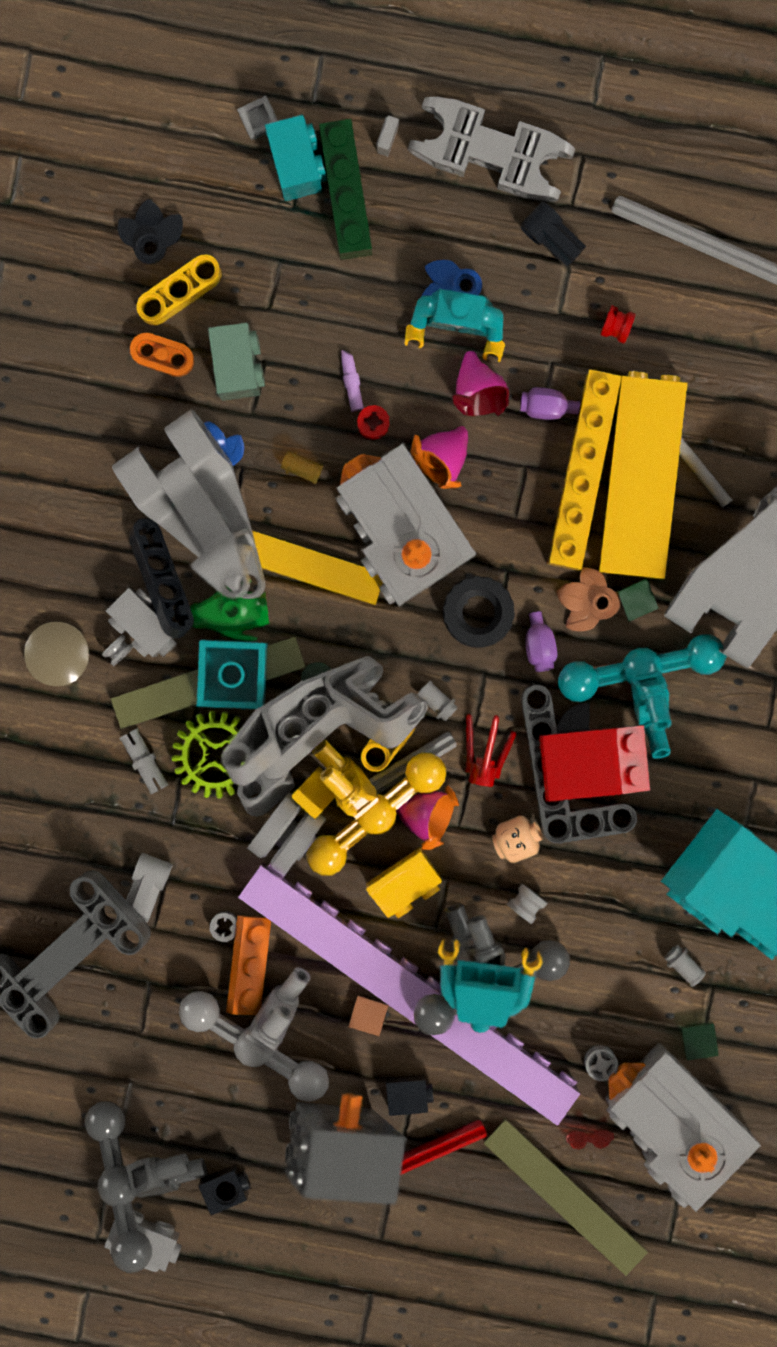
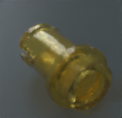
M296 450L294 453L287 451L280 467L286 471L285 474L288 475L290 472L316 484L324 465L298 455Z

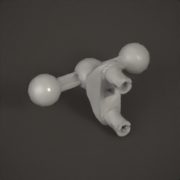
M296 967L283 985L275 986L254 1017L250 1027L245 1029L221 1015L218 1001L209 993L203 991L191 992L181 1001L179 1017L181 1023L188 1030L194 1032L212 1030L234 1045L236 1058L243 1065L260 1067L265 1064L287 1078L290 1091L297 1099L305 1102L317 1101L326 1093L329 1087L327 1070L319 1063L302 1061L298 1064L276 1050L282 1043L299 1005L298 996L311 978L306 970Z

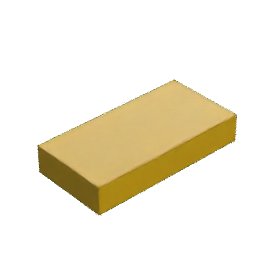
M320 767L291 796L314 819L335 798L334 793L320 779L324 771Z

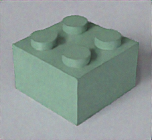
M248 322L208 328L217 394L220 399L225 401L261 396L259 387H265L263 367H261V363L256 364L255 355L261 354L259 337L256 330L251 331Z

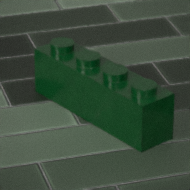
M352 119L321 123L319 128L340 260L371 256L372 245Z

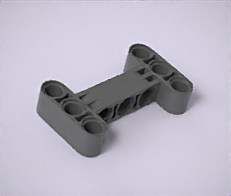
M91 870L83 873L73 881L70 887L71 898L85 914L24 970L8 955L0 954V970L2 972V978H0V1006L31 1038L38 1039L46 1036L59 1021L57 1008L45 994L106 938L121 953L126 955H133L139 952L150 940L151 931L148 924L98 871ZM83 881L92 884L95 891L94 895L87 894L84 891ZM105 906H110L116 911V919H111L105 914ZM127 930L134 931L138 935L139 943H133L127 938ZM13 990L20 991L23 994L24 1002H20L14 997ZM35 1014L43 1016L47 1025L42 1026L37 1023Z

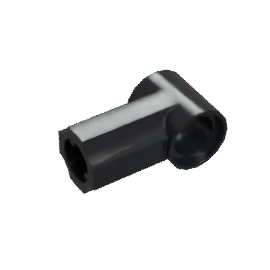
M542 201L519 226L534 243L539 246L542 244L567 268L582 253L586 246L562 224L563 220L558 213Z

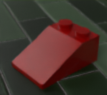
M644 725L618 726L539 736L546 801L650 791Z

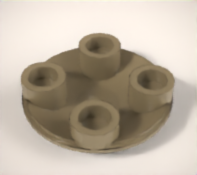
M49 622L39 626L31 633L25 645L24 658L29 672L39 682L49 686H64L82 676L88 664L89 648L82 632L74 626L64 622Z

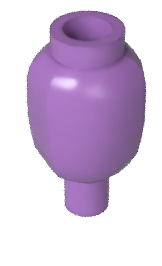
M534 387L529 392H522L520 411L526 412L532 418L553 420L561 418L566 413L579 415L580 401L567 400L566 396L560 391Z
M542 612L529 613L531 627L525 635L528 661L535 667V672L553 670L554 662L558 655L553 632L550 627L543 623Z

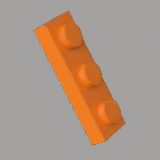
M237 915L226 1012L229 1014L256 1015L261 1008L271 921L264 916Z

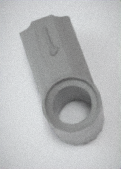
M142 853L132 876L134 882L126 901L148 923L158 895L166 885L173 864Z

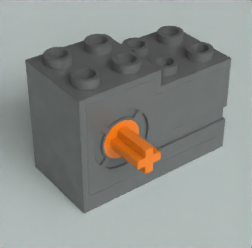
M342 1094L340 1107L329 1104L296 1102V1110L291 1112L289 1119L291 1144H287L285 1150L286 1176L304 1198L397 1204L405 1136L372 1108L361 1107L362 1096Z

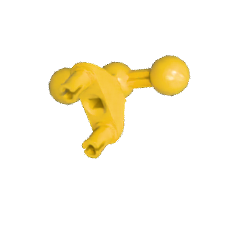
M324 739L312 750L313 755L326 767L320 779L334 793L337 805L347 815L354 817L355 820L335 836L321 835L317 837L306 853L308 865L321 876H332L340 872L346 863L347 851L368 833L381 835L389 831L395 824L396 810L417 792L432 793L440 789L446 778V766L442 759L433 753L426 752L413 756L407 763L406 777L385 795L377 794L375 787L351 758L342 757Z

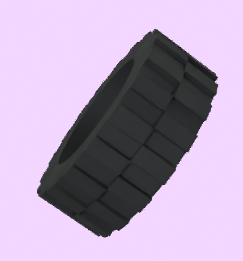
M473 576L460 581L449 591L443 605L444 623L451 636L461 644L473 648L488 647L502 640L511 629L515 617L514 602L510 593L500 582L489 577ZM474 596H483L489 599L494 606V618L484 628L471 627L463 618V606L468 599Z

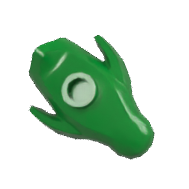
M217 590L206 600L189 605L194 618L193 628L212 630L232 641H256L258 637L246 635L242 632L269 624L266 592H263L260 597L255 599H244L242 597H227ZM247 591V594H251L254 591Z

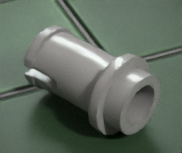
M431 680L417 694L437 714V719L441 717L446 721L458 709L454 704L456 700L454 698L450 700Z
M676 945L666 954L664 959L668 962L667 966L669 968L673 967L693 987L704 978L706 972L687 954L688 950L685 947L681 948L679 945Z

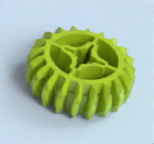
M210 711L209 721L206 722L204 716L198 714L196 716L199 723L197 727L192 721L188 720L185 724L191 732L188 734L185 731L179 730L177 733L180 738L185 740L184 744L179 742L173 743V748L182 750V755L172 756V761L183 762V766L176 768L175 773L180 774L186 771L188 776L181 781L182 784L186 785L191 780L195 781L196 783L191 790L193 793H197L201 786L205 787L203 793L205 798H209L211 790L216 789V797L221 799L223 797V788L225 787L230 796H232L236 792L231 778L224 781H211L200 775L209 767H217L228 775L222 762L220 763V761L215 760L209 762L206 766H204V763L209 759L208 755L211 754L208 752L209 747L212 746V748L217 749L227 743L229 744L240 731L236 726L241 718L235 716L230 724L227 722L228 712H222L220 721H217L215 711ZM217 727L231 732L232 735L223 742L217 743L212 741L202 731L207 728ZM196 739L203 750V758L193 768L190 760V748L193 740Z

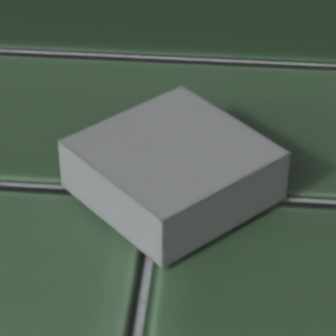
M267 96L237 109L251 141L267 134L266 124L278 121Z
M391 116L385 118L376 144L378 154L389 156L399 127V119Z

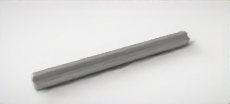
M623 196L616 198L612 207L614 214L777 285L776 263Z

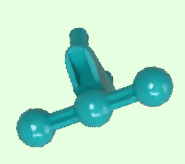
M701 634L694 637L686 649L657 655L656 652L649 648H636L629 651L622 663L593 668V666L584 661H573L565 665L560 672L558 687L567 699L573 702H584L592 698L598 687L627 681L631 685L638 725H644L652 757L659 759L671 753L665 731L672 724L669 715V690L666 679L662 674L691 668L701 675H711L721 669L727 656L719 651L723 649V643L719 638L712 634Z

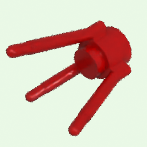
M468 714L466 716L467 762L464 772L470 773L468 779L470 783L493 787L495 779H500L502 767L512 747L516 732L512 731L495 765V760L491 759L498 730V715L493 717L484 757H476L475 762L472 715Z

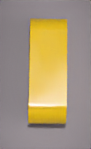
M210 255L197 256L142 294L136 304L137 312L142 320L149 325L162 324L214 288L222 277V271L217 260ZM204 264H210L215 268L213 276L209 279L198 277V270ZM177 283H184L188 286L186 295L181 298H175L171 295V289ZM151 301H157L161 304L160 312L153 317L145 315V306Z

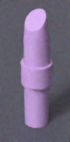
M341 350L344 373L343 381L345 388H347L351 412L360 411L364 407L359 387L361 385L359 374L356 372L353 355Z

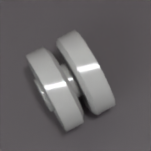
M291 792L287 794L247 848L256 856L262 858L269 853L275 844L280 847L271 859V867L283 876L296 860L300 861L317 838L315 834L326 820L322 815L314 819L308 813L303 816L299 823L293 820L302 807L292 799L291 796L293 794Z

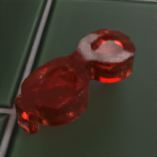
M606 1129L595 1130L591 1133L574 1130L565 1134V1141L572 1148L578 1150L583 1149L587 1142L592 1143L596 1148H606L614 1140V1133Z

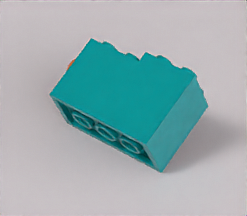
M716 809L661 882L670 889L666 895L717 935L721 930L731 937L737 932L773 960L777 955V853L742 825Z

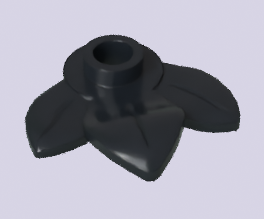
M147 199L140 206L135 220L129 218H120L118 220V234L121 240L126 245L134 248L136 257L142 263L148 265L160 262L166 254V248L179 241L183 230V220L180 214L164 218L159 207L150 199ZM149 243L156 245V251L152 254H147L144 250L145 246Z

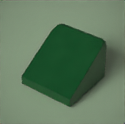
M647 579L616 592L628 622L659 609Z

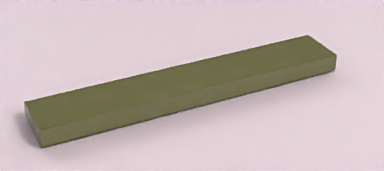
M296 637L267 647L266 681L306 668ZM198 669L111 698L120 728L124 729L197 704Z
M506 1118L483 1141L496 1156L625 1276L648 1253L644 1246Z

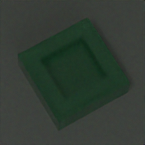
M713 1022L681 1027L686 1060L719 1056Z

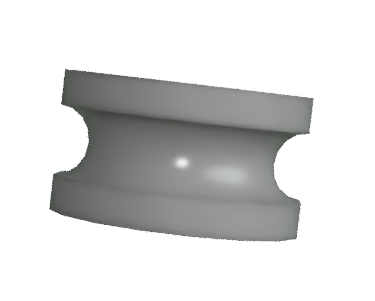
M124 635L117 638L102 653L104 657L111 659L110 664L112 666L118 664L134 648L131 644L125 642L126 637Z
M228 911L217 913L210 923L212 936L221 942L232 940L235 937L237 917ZM224 918L226 922L228 918L232 921L233 924L230 927L231 934L225 935V931L220 934L217 931L219 926L218 919Z

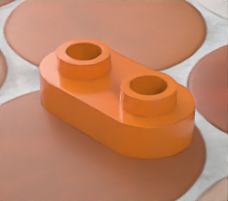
M141 333L131 342V356L141 366L174 377L185 376L193 369L194 355L182 343L151 333ZM146 345L153 347V353L150 356L142 355V348ZM177 355L184 357V363L181 366L173 365V358Z

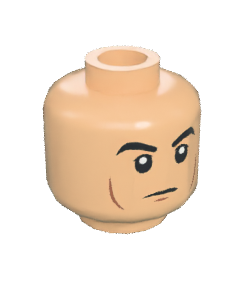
M521 815L498 824L496 834L492 836L495 850L501 859L506 858L509 862L516 863L538 853L539 841L543 840V835L537 822L531 823L527 817Z

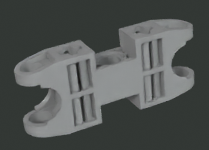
M441 97L424 98L422 108L434 114V118L440 121L444 130L438 138L433 140L425 139L424 142L410 140L407 150L412 155L434 168L460 177H464L468 162L502 173L497 187L499 190L525 199L547 202L559 200L561 191L548 185L549 181L543 178L539 166L545 160L557 159V157L572 159L575 148L570 143L550 131L519 121L515 136H511L481 126L485 109L456 99ZM469 116L464 133L462 134L466 118ZM528 137H531L526 154L523 155ZM457 144H459V148H458V151H457V154H456V157H455V160H454V163H453V162H452V159H453V156H454V153H455ZM521 165V169H520V172H519V175H518L516 184H514L513 181H514V178H515V175H516L518 166Z

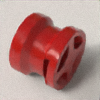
M611 305L600 336H612L617 338L619 343L625 344L636 313H624L619 311L614 305Z
M370 405L363 408L358 415V429L365 438L377 440L384 437L388 432L390 426L389 416L382 407Z

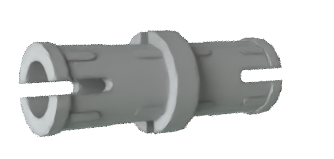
M138 728L129 732L135 741V745L132 744L127 734L120 737V741H122L134 762L132 764L134 771L138 769L150 791V795L159 791L153 778L156 779L161 789L168 786V782H166L154 761L156 759L155 754H150Z

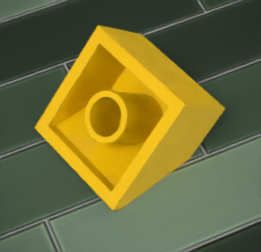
M419 847L367 882L366 890L387 918L395 914L398 919L413 909L411 903L422 896L426 900L440 890L438 884L442 882V878L423 850H421V847Z

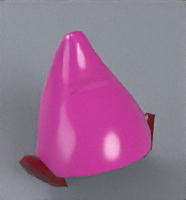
M467 351L457 378L456 395L452 396L455 407L466 416L474 417L491 413L499 416L509 405V390L502 376L482 363L474 351Z

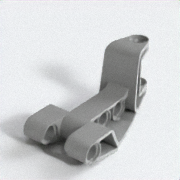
M190 409L164 428L170 441L180 454L179 458L158 471L152 468L145 456L139 451L140 447H137L113 464L112 469L137 508L198 557L189 565L200 576L227 597L258 598L265 590V578L232 462L194 410ZM249 575H253L258 582L257 589L251 594H247L250 587Z
M777 486L758 503L753 515L754 519L692 570L664 614V617L692 633L703 613H707L710 608L735 623L723 642V649L719 651L746 669L752 665L777 630Z
M365 656L301 681L267 704L257 708L223 751L222 763L232 782L239 785L237 790L238 796L246 812L251 816H262L270 811L295 787L290 770L337 727L347 724L383 747L394 748L400 745L426 714L428 704L415 693L405 695L389 707L385 701H379V697L374 692L370 693V690L381 678L383 667L371 656ZM244 762V764L236 766L237 764ZM260 793L255 798H250L252 795Z

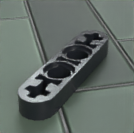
M139 519L129 531L130 545L162 630L172 638H181L193 626V614L160 527L151 519ZM141 530L143 531L144 534H146V535L149 534V535H150V538H149L148 540H147V537H146L145 535H140V534H139V532H140ZM148 558H158L163 564V569H153L148 563ZM159 587H169L174 594V598H164L159 592ZM175 617L177 621H182L183 624L180 627L178 622H172L171 619Z

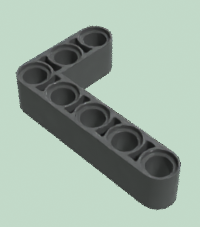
M541 685L528 686L522 692L521 706L543 835L550 842L566 843L631 831L637 823V815L635 810L626 803L615 802L570 810L568 800H559L552 805L544 802L543 772L537 766L538 760L541 757L540 741L533 737L532 729L540 722H545L549 726L550 734H557L550 692ZM534 690L541 691L545 696L544 704L537 709L531 708L527 702L529 693ZM618 809H626L629 813V821L623 826H616L613 823V814ZM593 814L596 816L597 826L594 830L584 831L581 829L580 821L584 815ZM561 819L564 821L565 831L562 835L552 836L549 834L548 825L552 820Z

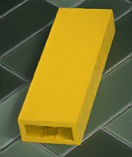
M629 371L628 376L621 377L599 572L665 579L687 383L680 382L681 377L661 375V380L648 379V373Z

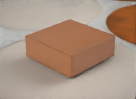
M357 995L348 1027L380 1036L389 1005L385 1002Z

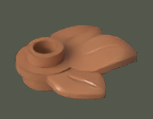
M582 568L580 582L565 584L556 592L561 604L568 610H571L566 622V628L573 631L592 630L600 620L614 617L620 608L618 594L607 587L605 576L593 568ZM602 597H606L608 600V606L605 609L598 607V601Z

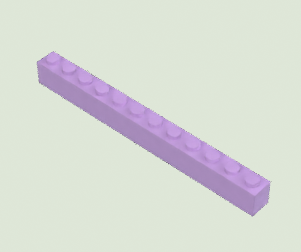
M264 863L261 864L238 897L414 1024L413 1011L417 1002L425 995H442L441 983L431 976L427 980L416 973L419 968L405 957L399 961L390 954L392 951L390 946L378 938L374 942L363 935L366 930L351 919L348 923L337 916L340 912L338 909L326 901H323L322 904L311 898L313 892L298 881L293 885L284 878L286 874L284 876L271 867V863L269 866H266ZM456 1015L449 1030L444 1034L433 1036L557 1126L580 1095L579 1089L575 1086L577 1080L563 1070L560 1074L549 1068L551 1062L536 1051L532 1056L522 1048L525 1044L511 1033L504 1036L496 1030L497 1027L490 1026L487 1032L478 1033L472 1030L470 1023L460 1022Z

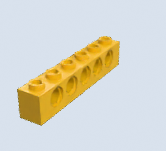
M590 369L586 374L547 562L548 565L577 571L582 569L622 376Z

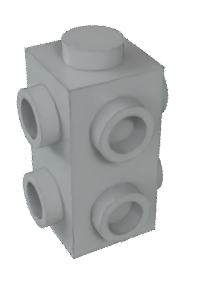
M128 588L106 610L111 616L108 622L120 634L126 631L134 639L131 645L143 657H146L148 654L152 657H156L158 654L162 657L166 656L177 643L173 640L174 638L168 636L162 630L156 612L150 607L152 604L150 597L140 588L136 592L132 588Z
M133 1210L137 1231L142 1232L152 1245V1257L145 1269L157 1272L159 1269L165 1271L168 1262L175 1264L182 1245L176 1243L180 1233L174 1231L175 1228L166 1222L157 1221L155 1224L145 1220L142 1213ZM115 1221L104 1248L110 1250V1254L111 1246L118 1236Z

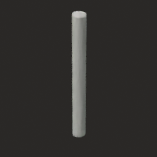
M681 437L679 455L723 508L732 501V498Z

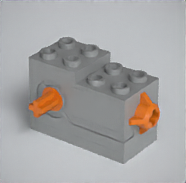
M401 444L382 458L360 454L343 466L340 486L337 487L340 495L335 499L346 516L352 513L358 521L353 526L363 542L366 543L369 540L372 542L370 546L362 550L365 558L361 562L372 578L376 575L379 576L384 584L379 589L390 605L396 602L399 607L476 556L475 551L404 444Z
M660 1043L639 1063L625 1062L620 1064L616 1074L613 1072L608 1078L609 1094L605 1099L609 1105L606 1110L609 1112L610 1118L621 1129L624 1130L626 1126L631 1129L630 1134L634 1137L633 1140L643 1149L642 1153L646 1159L644 1166L648 1169L647 1172L660 1185L666 1182L671 1196L683 1208L690 1205L697 1211L761 1146L754 1135Z

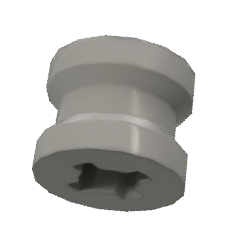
M521 884L518 888V895L507 902V906L532 924L536 919L535 914L537 911L544 909L548 903L530 888Z
M595 1045L585 1053L584 1066L589 1076L594 1080L607 1081L613 1072L616 1074L618 1060L613 1051L607 1046Z

